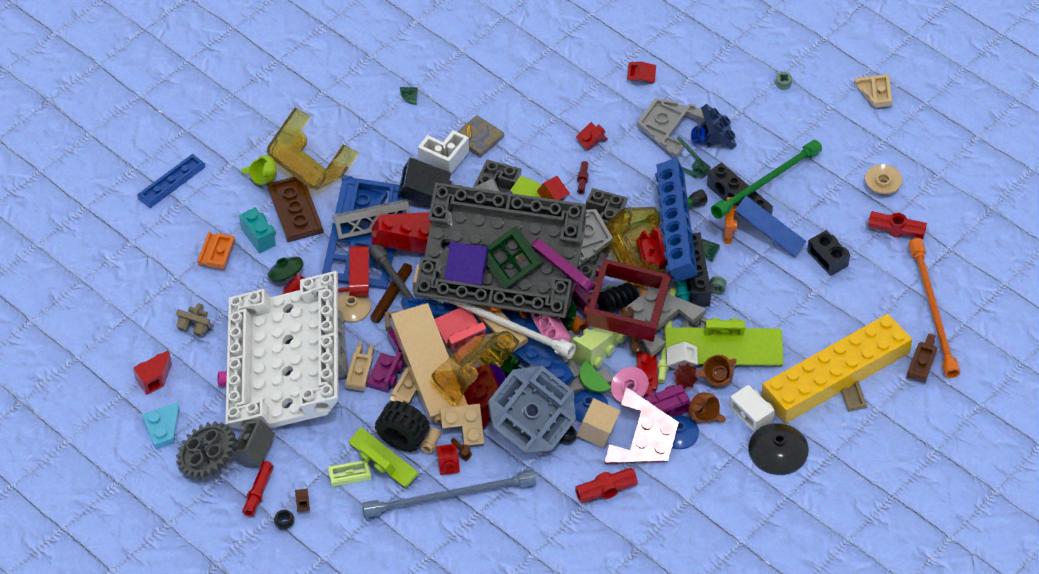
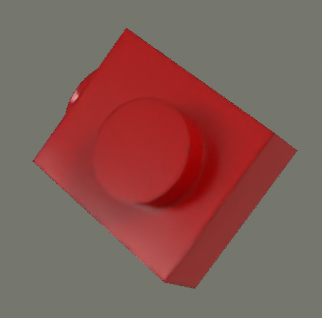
M592 122L576 136L588 151L601 138L604 141L608 140L604 135L606 133L605 129L600 124L596 126Z

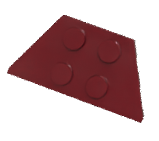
M490 365L466 367L465 370L454 369L467 404H480L482 427L484 430L491 420L488 401L500 387L496 375Z

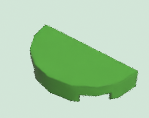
M587 360L581 365L579 372L580 382L586 390L591 393L602 394L612 390V387Z

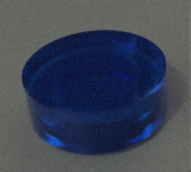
M695 126L691 132V141L693 144L702 145L705 140V129L701 126Z

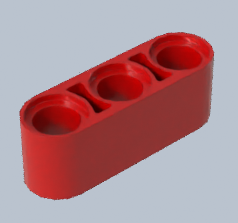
M350 246L349 296H369V246Z

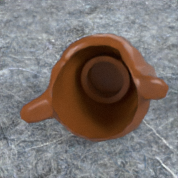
M724 355L711 356L704 362L702 370L696 371L695 374L705 379L714 387H724L733 379L737 359L729 360Z
M701 392L691 400L688 413L693 421L698 423H708L713 420L726 421V418L719 413L720 404L715 395Z

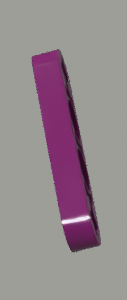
M537 238L531 246L536 252L569 279H572L584 291L589 292L594 286L589 278L542 240Z

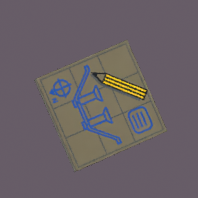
M478 115L457 131L469 137V151L480 158L504 137L503 131Z

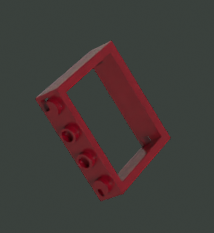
M603 259L602 265L597 266L595 276L598 278L593 279L594 286L591 290L594 291L589 292L587 303L590 304L589 306L585 305L583 315H587L585 325L654 342L671 275ZM605 276L659 289L650 322L595 309Z

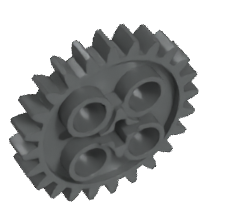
M216 421L212 425L207 422L205 427L199 425L198 431L192 429L193 434L186 435L187 441H181L184 446L178 447V450L181 452L176 455L179 459L176 461L179 465L178 469L186 478L189 477L192 481L196 479L200 482L202 478L207 481L209 476L214 479L217 472L221 475V469H228L227 462H233L231 456L236 455L234 451L238 448L235 444L238 441L235 437L236 434L228 425H224L222 422L218 424Z

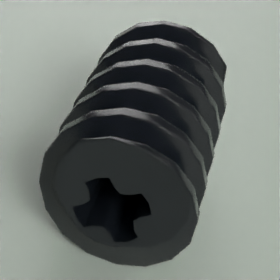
M624 283L602 291L597 301L598 310L609 313L618 312L640 296L639 292L631 283Z

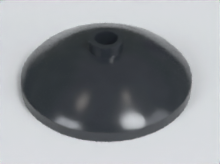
M772 423L762 426L753 433L749 440L748 452L752 462L762 471L773 475H787L799 470L805 464L809 447L804 435L796 428L787 424Z

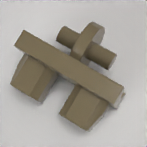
M200 303L195 308L190 306L188 312L180 309L176 312L178 316L176 327L184 332L188 331L190 324H194L193 333L204 337L208 329H213L214 324L210 323V319L204 318L208 316V312L203 311L204 306Z

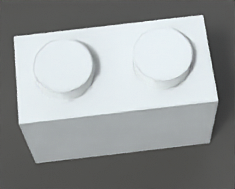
M747 385L730 396L729 408L753 432L773 422L775 411L773 406L766 402L760 393L751 386Z

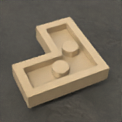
M480 404L440 408L442 428L462 426L464 445L484 444Z

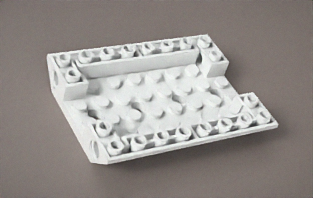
M333 271L301 279L300 290L270 297L265 289L229 297L225 424L229 427L243 430L247 421L261 419L269 428H274L328 415L338 401V272ZM293 308L289 313H286L288 309ZM289 339H293L289 344H286ZM293 370L290 375L285 376L288 371ZM293 402L289 408H285L288 403Z

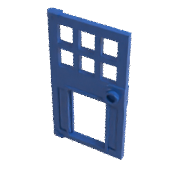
M343 175L335 214L354 210L358 187L389 191L387 203L405 198L398 196L400 186L398 184L353 178V176ZM403 210L398 211L397 214H402ZM348 222L341 223L342 234L349 233L353 225ZM333 223L322 274L331 272L333 260L346 262L344 274L338 273V282L349 284L350 247L347 256L335 254L337 242L350 244V246H369L370 249L375 245L372 244V232L338 239L336 225ZM357 225V226L360 227L361 229H367V228H368V227H366V226ZM383 246L388 253V259L392 265L395 248ZM369 254V267L383 268L381 279L369 278V287L387 290L390 275L381 264L378 265L375 260H372V256Z

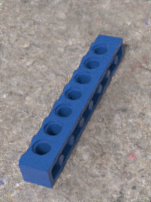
M674 158L657 164L655 177L659 184L656 188L660 196L658 203L662 209L660 217L663 222L661 229L665 236L663 243L667 250L664 252L668 262L666 270L669 275L673 276L675 282H679L698 274L684 169L678 158Z

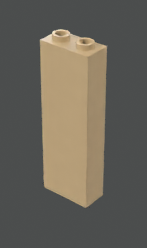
M426 303L391 314V326L427 420L430 424H441L440 408L468 404L429 304Z

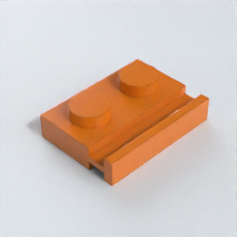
M733 205L730 209L731 212L725 215L724 244H732L733 231H737V220H734V217H737V213L734 212L738 207L737 205Z
M208 232L197 260L198 265L204 264L206 267L225 270L235 243V236L220 233L211 234V232Z

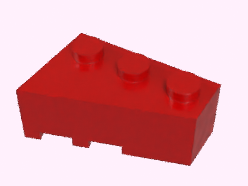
M429 212L379 215L372 227V244L425 254L431 222L428 220Z

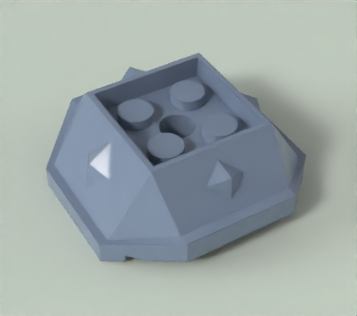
M542 365L512 370L488 401L492 429L524 454L551 452L576 420L574 390ZM527 407L535 409V416H530L527 413Z

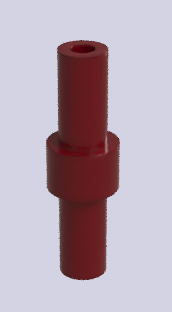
M587 161L581 162L580 172H578L577 192L579 194L585 193V186L588 182Z

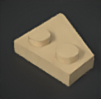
M889 74L854 78L855 86L874 108L893 106Z

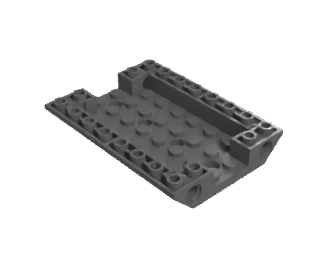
M435 182L428 218L431 226L425 257L420 259L414 295L566 318L572 304L575 283L538 252L536 254L543 263L512 287L504 289L487 264L483 285L444 280L449 249H442V243L449 240L456 243L488 246L510 229L517 226L530 245L539 238L578 269L586 225V204ZM513 238L504 243V246L511 255L520 249ZM501 247L492 252L499 264L508 258ZM516 257L514 258L521 269L530 264L527 258L523 261H518ZM511 261L502 266L509 278L518 273V270Z

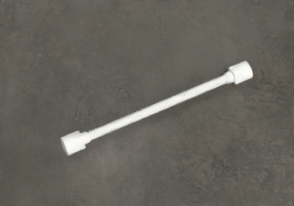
M430 298L442 304L445 302L451 303L552 347L556 354L570 359L575 353L576 345L563 339L560 341L553 340L473 304Z

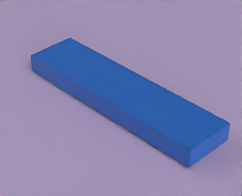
M191 154L138 193V199L147 207L152 208L203 170L205 163L194 154Z
M747 196L744 197L734 211L794 257L807 242Z

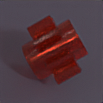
M689 363L686 366L679 365L677 371L673 372L675 377H677L674 380L677 385L681 384L683 389L690 386L694 387V383L699 380L695 375L696 368H691Z

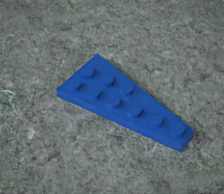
M500 310L510 321L541 334L531 317V313L524 312L527 314V318H522L519 312ZM485 325V336L506 352L517 356L520 362L527 367L531 364L534 366L542 365L566 385L574 380V374L562 356L556 354L552 347L527 337L528 343L512 352Z

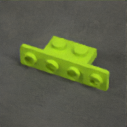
M359 428L349 440V443L361 452L359 455L365 461L369 462L371 460L379 472L382 474L386 472L405 488L418 475V472L363 428Z

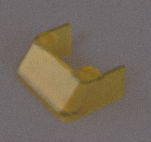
M294 107L269 143L267 154L307 187L318 190L342 178L359 152L343 144L325 169L303 152L308 140L301 130L311 115Z

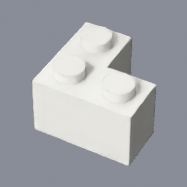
M454 130L444 142L427 135L418 146V160L452 174L469 153V137Z

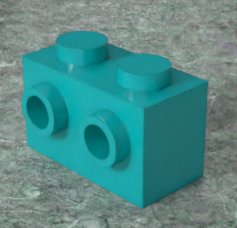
M254 207L239 215L241 230L259 254L276 246V231L272 225L267 223L263 212L260 213Z

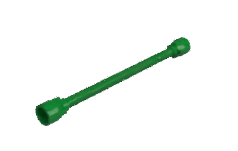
M817 140L810 141L802 147L803 150L749 187L729 200H720L711 207L712 215L717 219H721L730 213L733 205L744 199L745 196H749L804 158L809 157L811 159L822 151L821 143Z

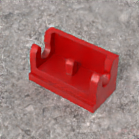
M653 228L649 234L646 233V230H643L639 238H636L643 268L663 271L667 260L664 254L665 248L659 228Z

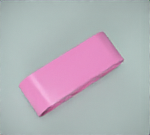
M531 313V317L541 335L553 340L560 341L563 339L568 342L570 341V335L560 317Z

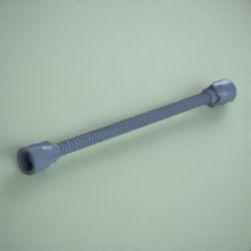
M532 469L517 472V476L509 479L425 494V496L420 495V497L415 496V498L410 497V499L405 498L387 503L379 502L378 500L363 502L364 517L366 519L380 516L381 512H386L387 509L405 507V505L410 506V504L415 505V503L436 501L438 499L456 497V495L461 496V494L466 495L509 485H519L520 488L536 485V477Z

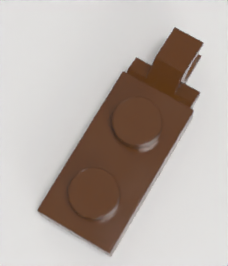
M928 333L925 343H918L907 378L926 383L938 349L934 346L936 335Z

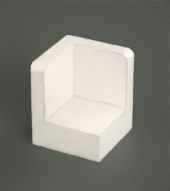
M681 342L667 347L668 367L681 371L698 365L697 346Z

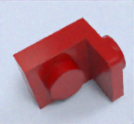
M456 444L436 446L440 475L459 473V457Z

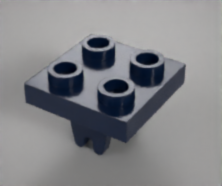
M708 104L702 106L701 110L705 121L698 126V129L703 131V134L709 132V135L703 140V144L711 147L721 142L730 149L736 147L737 144L734 139L736 136L731 130L730 119L726 115L720 114L716 108H712Z

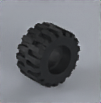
M390 401L384 407L374 427L381 439L390 446L401 451L412 452L416 451L429 432L430 423L426 416L414 406L401 401Z

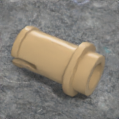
M437 428L429 429L425 440L421 443V450L427 454L436 450V443L441 436V432Z

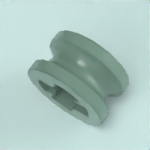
M787 72L778 73L776 75V86L782 90L789 89L792 84L791 74Z
M719 276L712 277L710 279L711 293L723 294L726 289V280Z

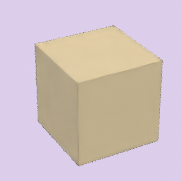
M593 398L576 436L604 448L620 410Z

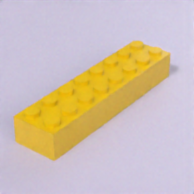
M886 314L764 382L761 397L773 406L776 415L786 424L841 393L843 388L847 389L854 385L855 381L860 382L908 355L911 349L912 338L889 314Z

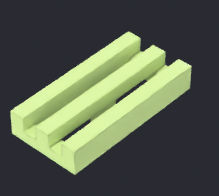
M365 460L328 467L332 487L371 480L369 464Z

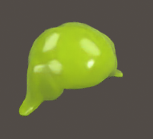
M261 155L249 167L242 168L241 172L250 174L256 184L266 185L274 181L277 175V167L271 156Z

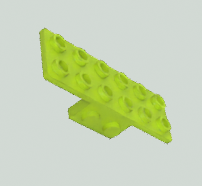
M712 318L706 320L704 328H665L666 363L667 347L687 342L697 346L698 365H703L711 356L724 355L729 360L737 359L735 366H783L782 329L746 328L745 320L737 318L729 320Z

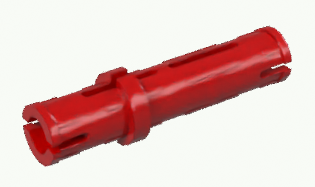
M269 461L261 463L252 489L247 493V501L242 509V513L246 516L253 517L258 504L263 499L264 489L274 468V465Z

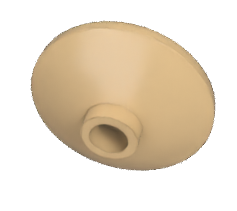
M879 164L868 169L865 174V183L869 189L876 193L891 194L901 187L902 175L896 168L890 165Z
M349 291L338 295V308L343 313L344 322H359L370 313L371 302L367 296H349Z

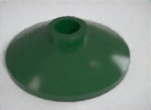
M297 256L280 258L270 268L268 277L274 282L287 280L302 269L304 262Z

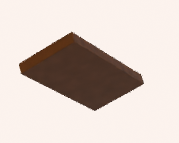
M303 175L267 184L268 192L287 242L324 233Z

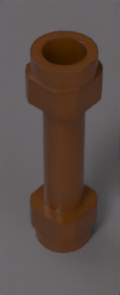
M631 307L620 309L621 316L634 317ZM629 336L631 340L629 347L632 354L644 352L642 342L638 338Z

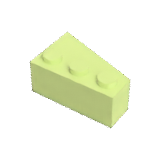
M595 327L591 330L585 329L583 336L573 338L576 350L572 360L580 367L587 360L594 369H598L604 359L612 355L615 347L625 341L627 335Z

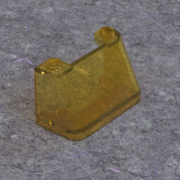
M656 207L623 208L606 224L613 237L612 243L609 246L617 262L668 274L666 265L664 269H659L657 264L650 265L647 261H642L636 238H639L643 230H646V233L649 234L653 228L659 226L660 216ZM627 281V283L633 284L637 289L648 287Z
M508 331L475 336L432 373L430 377L431 384L455 407L461 402L462 396L478 376V372L473 364L479 360L483 365L493 363L501 367L520 341Z

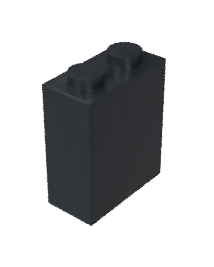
M410 157L403 167L398 196L430 208L435 182L452 184L450 180L451 172Z

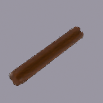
M404 263L397 273L404 283L412 272V266ZM394 281L391 282L370 315L372 322L379 323L400 291Z

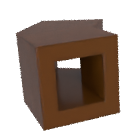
M308 489L295 490L297 512L309 511Z

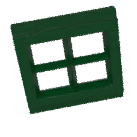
M517 226L487 246L489 249L486 264L504 289L512 287L543 263ZM511 238L520 248L513 255L504 246V243ZM498 247H501L508 256L500 264L492 254ZM522 252L530 262L523 269L514 260ZM509 261L518 270V273L511 278L502 268Z

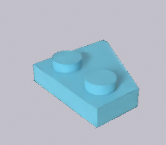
M178 402L142 414V419L155 449L172 444L175 441L177 416L180 410Z

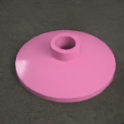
M626 367L620 370L612 379L611 393L618 402L622 403L625 389H630L631 386H634L632 391L643 397L648 390V377L640 368Z

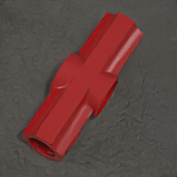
M871 211L868 227L888 231L893 237L907 235L924 239L927 223L907 219L904 214L898 212L888 215Z
M632 468L613 474L603 472L597 475L594 480L575 486V492L581 503L600 497L610 499L618 491L638 485V480Z

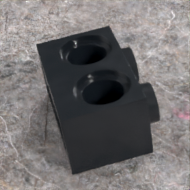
M827 230L808 240L807 252L830 276L849 266V251Z

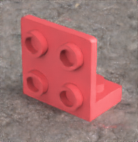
M461 307L434 319L441 337L453 351L485 338L486 327L484 323L478 324L473 313Z

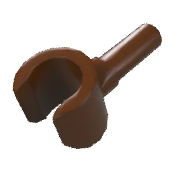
M452 438L451 442L456 444V447L460 450L458 452L459 457L467 461L472 455L470 447L468 445L463 446L455 438Z

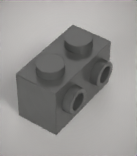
M261 419L247 421L236 443L238 448L234 450L236 453L235 457L246 468L260 466L264 461L268 448L271 446L275 433Z

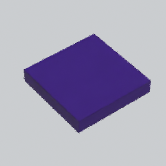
M450 242L444 280L483 285L489 247Z

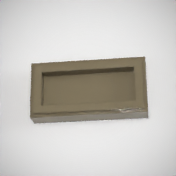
M855 381V384L847 389L843 388L841 390L848 412L867 408L858 381Z

